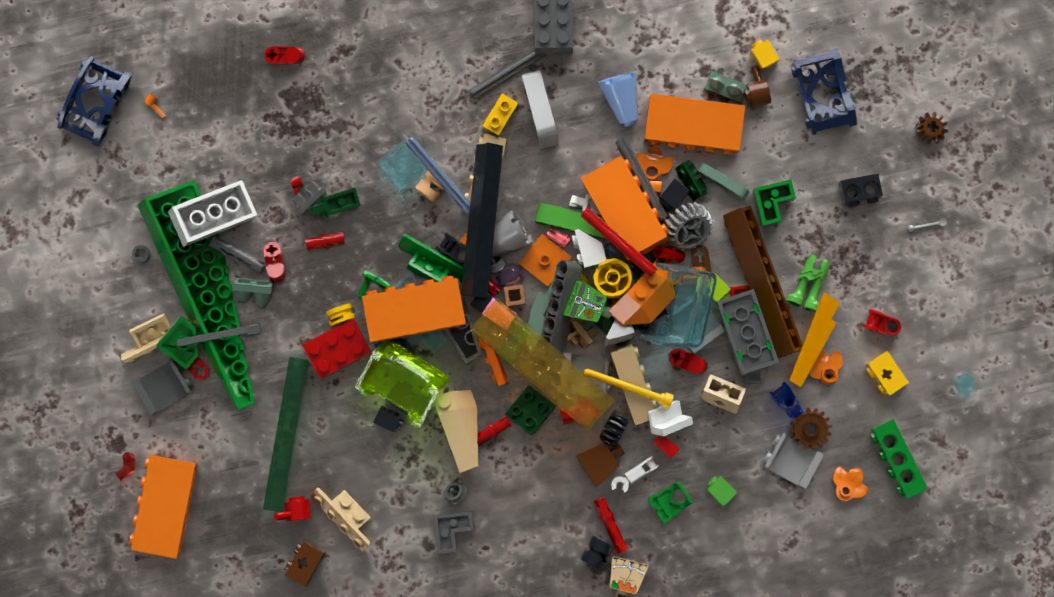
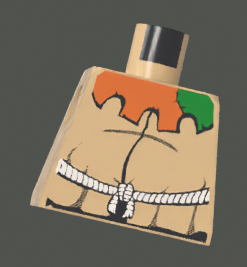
M612 556L610 588L617 589L615 597H627L628 593L637 594L649 565Z

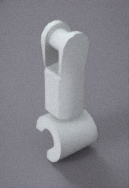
M653 456L647 458L624 474L625 477H613L609 483L610 490L616 489V484L621 482V490L625 493L629 488V483L631 485L659 467V465L655 464ZM644 464H647L649 470L646 472L642 467Z

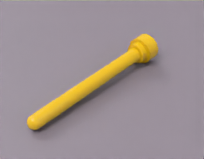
M590 369L584 370V375L658 401V404L663 408L669 409L672 404L673 394L667 392L665 394H658Z

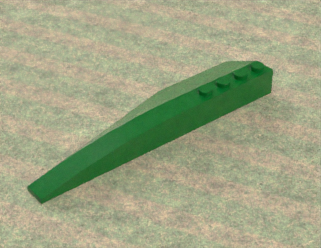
M193 180L147 197L137 206L190 323L196 327V335L198 336L240 328L236 303L233 301L232 284L230 285L229 267L226 265L225 256L220 251L209 246L214 235L183 247L168 213L172 207L201 196ZM240 334L200 342L236 410L254 404L251 380L248 378L247 373L248 365L243 352L244 344L241 342Z

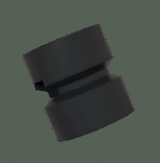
M592 536L588 543L589 549L584 550L580 560L602 571L607 562L605 558L611 555L614 546Z

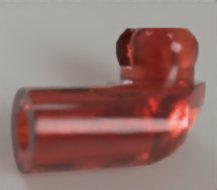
M125 452L122 455L123 467L115 473L120 480H123L135 470L136 458L133 453Z

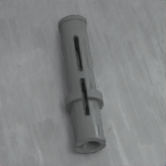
M214 235L209 246L223 253V256H229L258 274L260 273L265 264L264 262L233 246V243L230 242L229 244Z

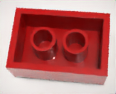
M354 318L302 344L320 380L372 354Z

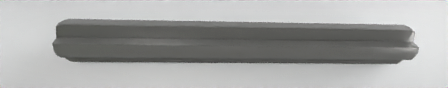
M534 49L469 90L471 96L477 99L548 54L535 53Z
M621 137L617 139L615 144L624 160L627 159L632 167L630 171L633 176L636 175L642 185L639 186L641 191H646L651 200L649 202L651 209L655 207L660 216L658 221H664L668 218V214L626 138Z

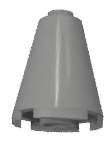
M512 210L495 226L492 258L527 246L533 242L532 236L526 235L527 227L516 213L513 214Z

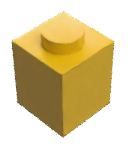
M760 40L752 45L753 48L750 53L761 72L778 63L779 57L768 40L764 42Z

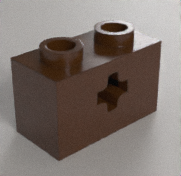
M304 541L303 544L299 543L294 551L296 554L294 560H289L284 570L287 571L285 576L306 587L326 552ZM306 558V563L308 564V566H304L301 568V563L299 562V560H304Z

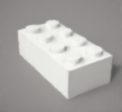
M242 180L176 205L168 211L183 247L251 221L257 216Z

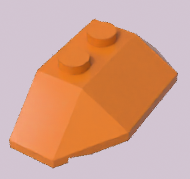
M659 259L653 262V265L657 267L656 273L649 277L644 272L608 311L621 325L652 323L676 297L672 273Z

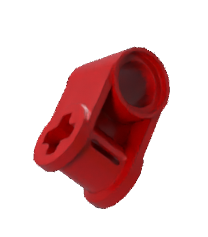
M873 309L868 310L869 316L866 324H863V328L889 337L896 336L901 331V323L896 318ZM887 324H896L897 331H888Z

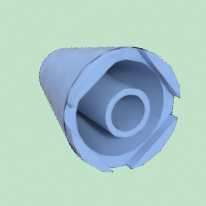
M630 72L625 76H614L598 82L619 123H624V126L635 124V120L638 119L635 72Z

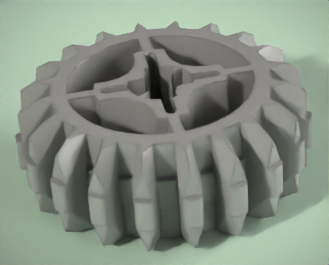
M688 202L686 206L681 204L679 209L675 208L673 214L669 213L670 218L665 219V226L670 233L667 235L669 240L667 243L681 252L683 250L688 252L690 248L695 250L697 245L701 246V242L703 240L707 241L706 236L711 235L710 230L713 229L712 223L714 221L710 215L711 213L704 206L696 202L693 204Z

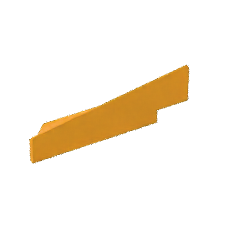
M823 293L790 377V381L799 387L803 385L836 325V322L831 319L840 302L826 293Z

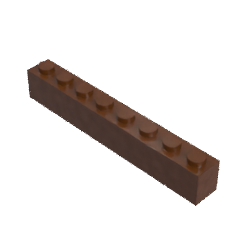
M751 205L723 215L725 226L731 237V243L735 247L738 261L745 274V280L750 290L754 289L777 358L779 359L801 351L803 347Z

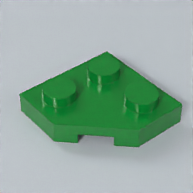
M180 315L159 340L156 347L187 370L199 355L198 344L178 346L177 340L197 336L196 327Z

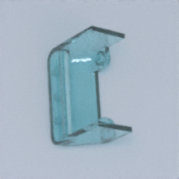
M657 263L656 267L668 271V280L676 284V297L672 302L669 320H662L658 323L655 335L641 334L640 338L661 347L697 348L704 340L717 282L716 275L705 270L683 265Z

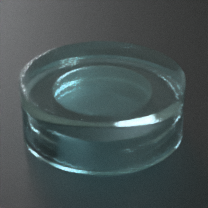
M962 374L956 378L955 387L961 393H969L975 387V380L969 374Z

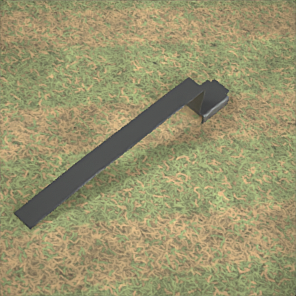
M254 324L178 339L177 345H188L245 333L247 336L260 334L261 328L260 325Z

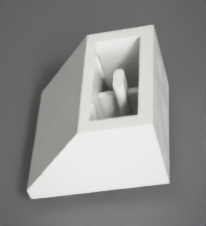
M575 230L572 242L574 249L578 248L579 254L576 256L577 261L584 271L598 268V265L606 260L603 244L583 231Z

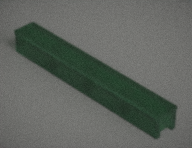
M289 357L263 505L264 510L284 512V502H286L310 364L309 360Z

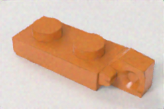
M490 334L479 337L480 348L486 350L487 353L485 355L486 362L489 366H492V378L495 384L498 383L499 386L509 384Z

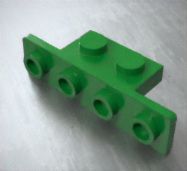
M407 234L402 236L398 247L413 255L406 269L426 280L434 279V282H439L448 275L453 276L454 279L459 278L460 283H462L464 266Z

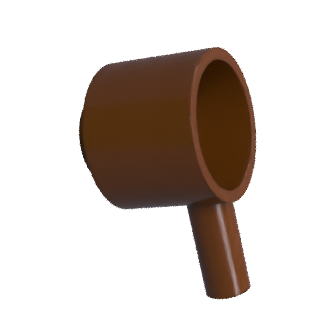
M753 66L751 69L755 82L746 84L747 89H744V95L747 104H751V107L755 108L771 104V95L766 79H762L759 66Z

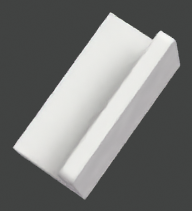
M677 400L672 402L669 409L658 407L648 412L651 433L655 435L666 436L693 424L692 417L682 415L680 401Z

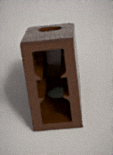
M604 443L576 456L596 487L619 467L616 459L624 455L625 452L620 444L609 450Z

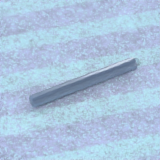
M414 137L410 138L405 143L406 146L464 213L468 215L470 211L468 199Z

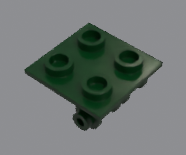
M528 385L505 415L532 436L549 414L554 411L556 405Z

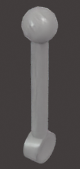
M941 219L939 222L924 225H909L907 230L912 233L914 230L928 227H944L947 221Z

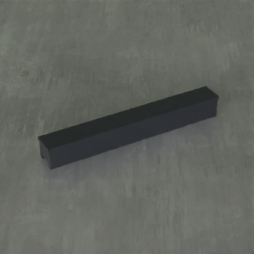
M488 142L476 144L461 295L488 298L503 145Z

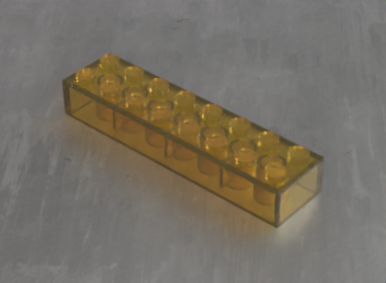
M498 298L471 327L470 330L587 431L591 429L615 401L613 397L591 378L585 376L583 371Z

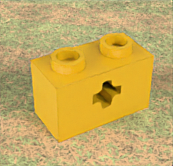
M501 94L482 125L483 130L493 136L500 137L519 107L518 102Z
M888 351L866 364L868 375L872 379H876L878 382L877 388L882 395L890 396L909 383ZM883 371H889L888 378H882Z

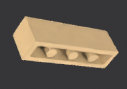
M628 343L609 350L619 380L652 391L649 382L645 383L643 376H646L643 364L639 365L637 358H640L637 347L633 348V345ZM622 389L634 424L638 425L649 421L648 412L658 408L655 400L651 401L649 398Z

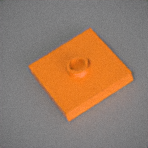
M541 234L518 264L545 286L549 287L554 279L558 262L561 260L570 261L572 257L544 234Z

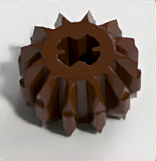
M928 112L925 113V118L920 116L918 120L921 123L915 125V127L921 129L916 132V135H923L920 138L921 141L927 138V144H931L932 139L935 144L939 143V139L943 140L945 138L943 133L948 132L947 128H943L948 122H941L944 117L943 115L936 118V112H933L932 116ZM931 124H933V128H935L933 132H930L931 129L928 128Z

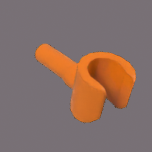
M148 94L145 98L146 105L155 110L163 119L166 115L155 105L157 98Z

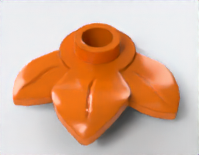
M659 146L651 147L646 155L643 153H637L636 155L648 180L657 181L662 174L668 173L674 163L673 157L663 158ZM654 170L655 175L649 176L648 171Z
M821 350L808 375L814 379H820L826 385L834 384L839 377L838 371L843 365L841 353L837 350L829 356ZM826 372L832 374L831 379L825 377Z
M841 467L835 470L833 482L836 486V497L840 501L848 502L852 498L860 499L867 494L869 488L862 484L863 472L861 469H852L848 473ZM847 489L848 494H844L842 490Z

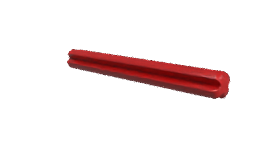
M586 208L582 212L581 217L649 277L656 273L657 267L593 211Z

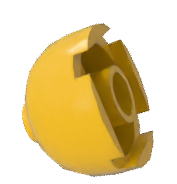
M615 258L606 259L601 262L593 276L594 284L598 291L610 298L623 296L631 288L633 282L632 272L628 265Z

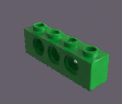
M891 419L871 429L872 434H870V437L875 445L878 444L881 450L878 453L882 461H886L889 466L887 471L890 478H895L897 482L896 490L899 496L908 499L928 489L895 420ZM886 437H891L894 441L891 448L886 447L884 444ZM896 454L902 457L900 465H895L893 462V457ZM903 472H908L911 476L908 483L903 482L901 479Z

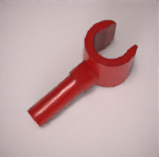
M299 176L291 180L295 196L300 193L298 187L303 186Z

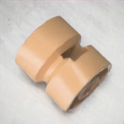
M429 171L425 173V179H421L415 186L417 191L432 202H435L440 196V190H444Z

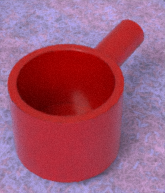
M304 496L289 498V502H284L285 512L274 514L275 521L286 520L289 522L312 519L310 500H305Z

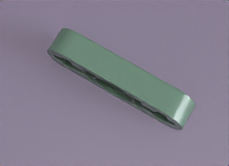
M702 163L697 170L700 175L742 200H745L749 193V190L707 164Z

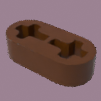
M697 245L695 250L692 249L691 251L693 267L703 265L706 271H708L709 279L712 271L708 249L703 245ZM697 249L705 252V255L702 256V262H699V257L694 255V253H697Z

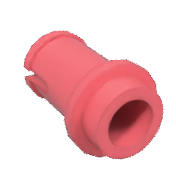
M551 226L546 237L558 243L559 247L563 246L566 248L571 241L569 235H565Z

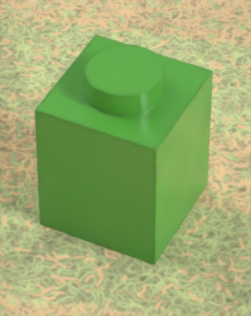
M714 476L707 483L709 486L707 491L721 506H725L737 494L721 476L718 478Z

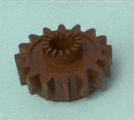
M806 408V413L800 410V416H793L795 422H790L793 429L789 430V432L794 433L791 439L798 440L797 446L804 444V449H807L809 445L814 450L816 444L818 447H822V441L828 442L826 435L832 434L828 431V428H831L832 425H827L829 417L823 418L825 412L818 414V408H815L813 412H811L810 408ZM808 423H811L815 426V432L813 434H809L806 431V425Z

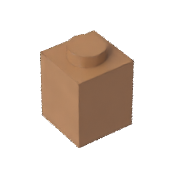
M523 284L504 287L507 307L526 305Z

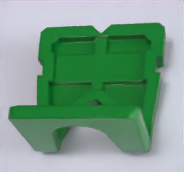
M365 270L362 273L365 280L357 293V297L362 300V296H366L365 292H367L370 282L383 289L381 292H385V288L391 287V283Z
M676 482L659 491L658 494L648 497L649 503L654 510H657L656 514L663 524H666L673 516L675 517L693 503L680 482ZM676 489L682 491L686 498L685 502L672 501L673 493Z

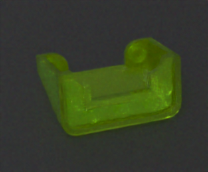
M384 341L373 350L354 388L358 389L365 396L378 393L407 411L406 417L408 422L420 428L443 394L450 379L446 374L391 341Z

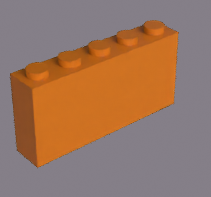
M650 94L644 142H648V145L659 146V143L667 144L668 148L675 149L678 146H684L686 150L697 151V148L705 149L704 152L707 153L723 151L724 155L735 156V153L740 151L745 105Z
M619 156L581 177V180L605 223L639 253L645 255L654 250L655 247L668 242L667 235L670 233L665 224L660 225L658 221L660 216L655 207L651 209L648 204L651 200L646 191L642 193L639 186L642 184L636 175L632 176L630 172L632 167L627 159L623 160ZM624 255L628 263L632 262L629 258H627Z
M453 276L443 277L442 281L434 282V279L423 281V285L415 286V283L405 284L404 288L397 290L396 287L385 288V292L377 293V290L365 292L366 296H362L371 343L466 325L458 279H454Z
M150 455V458H146L144 469L147 470L146 477H143L141 481L143 492L137 501L139 512L133 520L135 532L131 534L129 545L132 546L131 550L179 559L198 467L197 463Z

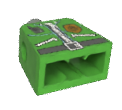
M576 280L563 315L598 322L600 315L608 319L611 317L608 311L612 307L605 305L607 296L586 283Z

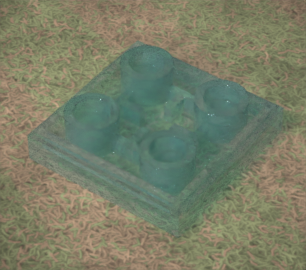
M407 138L377 161L400 192L428 171L406 146Z

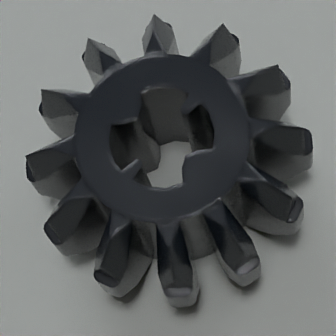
M612 413L600 434V440L607 445L616 446L626 429L628 419L620 414Z

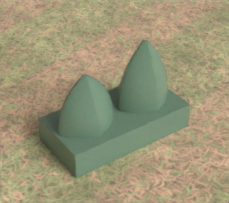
M711 71L704 90L740 103L746 84Z
M235 278L233 291H235L241 303L246 302L253 292L258 306L262 309L270 299L274 282Z

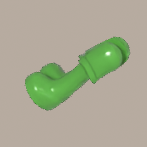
M810 255L803 270L800 272L798 278L800 282L793 294H788L786 302L796 307H801L808 283L813 281L803 309L816 313L819 306L817 302L818 294L823 281L826 279L829 261L823 259L819 270L813 268L816 256Z

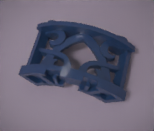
M831 49L828 53L799 60L794 59V66L791 67L793 78L797 79L806 118H804L806 129H810L812 135H816L818 131L849 124L850 127L856 126V111L850 93L845 86L844 81H846L838 49ZM832 60L822 68L819 65L821 62ZM814 64L817 73L815 74L812 69L808 68L810 75L808 77L804 76L802 67ZM826 74L827 78L830 75L834 76V81L828 82L824 75ZM820 79L825 86L832 89L838 88L839 91L830 98L828 107L817 102L812 97L813 90ZM804 83L809 84L806 92L804 88ZM834 100L841 102V105L835 104V108H832ZM809 104L815 108L812 112L810 110ZM825 113L829 114V119L822 120L825 117ZM815 115H820L821 120L815 121Z
M90 56L87 61L82 62L79 69L80 72L56 120H58L57 128H63L90 140L92 145L98 147L107 136L113 118L111 111L114 110V105H119L129 89L132 74L127 71L122 73L95 61L94 57ZM92 70H95L104 75L102 80H99L97 73L92 78L89 77V74ZM105 86H107L105 89L106 91L111 90V94L109 96L104 95ZM99 87V95L106 104L104 107H94L86 113L81 95L88 90ZM95 112L100 113L99 119H95L93 115ZM72 113H75L76 115L75 119L73 120L75 122L79 121L82 117L83 120L80 126L68 122L69 116ZM87 124L94 133L84 129L85 125Z

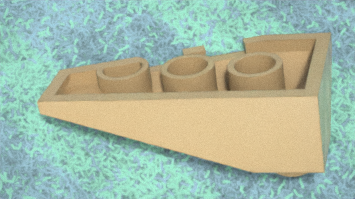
M450 391L434 397V404L460 474L478 468V408L472 391Z

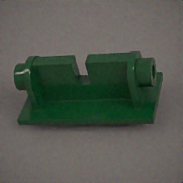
M688 160L675 168L678 178L690 190L688 195L693 201L708 194V188L702 178L697 180L694 178L699 173L693 162L691 163Z

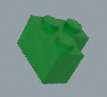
M792 180L756 187L752 190L761 228L781 223L778 204L791 202L796 199Z

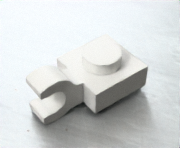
M586 194L585 199L572 195L569 207L582 208V212L589 208L598 217L601 216L589 194Z

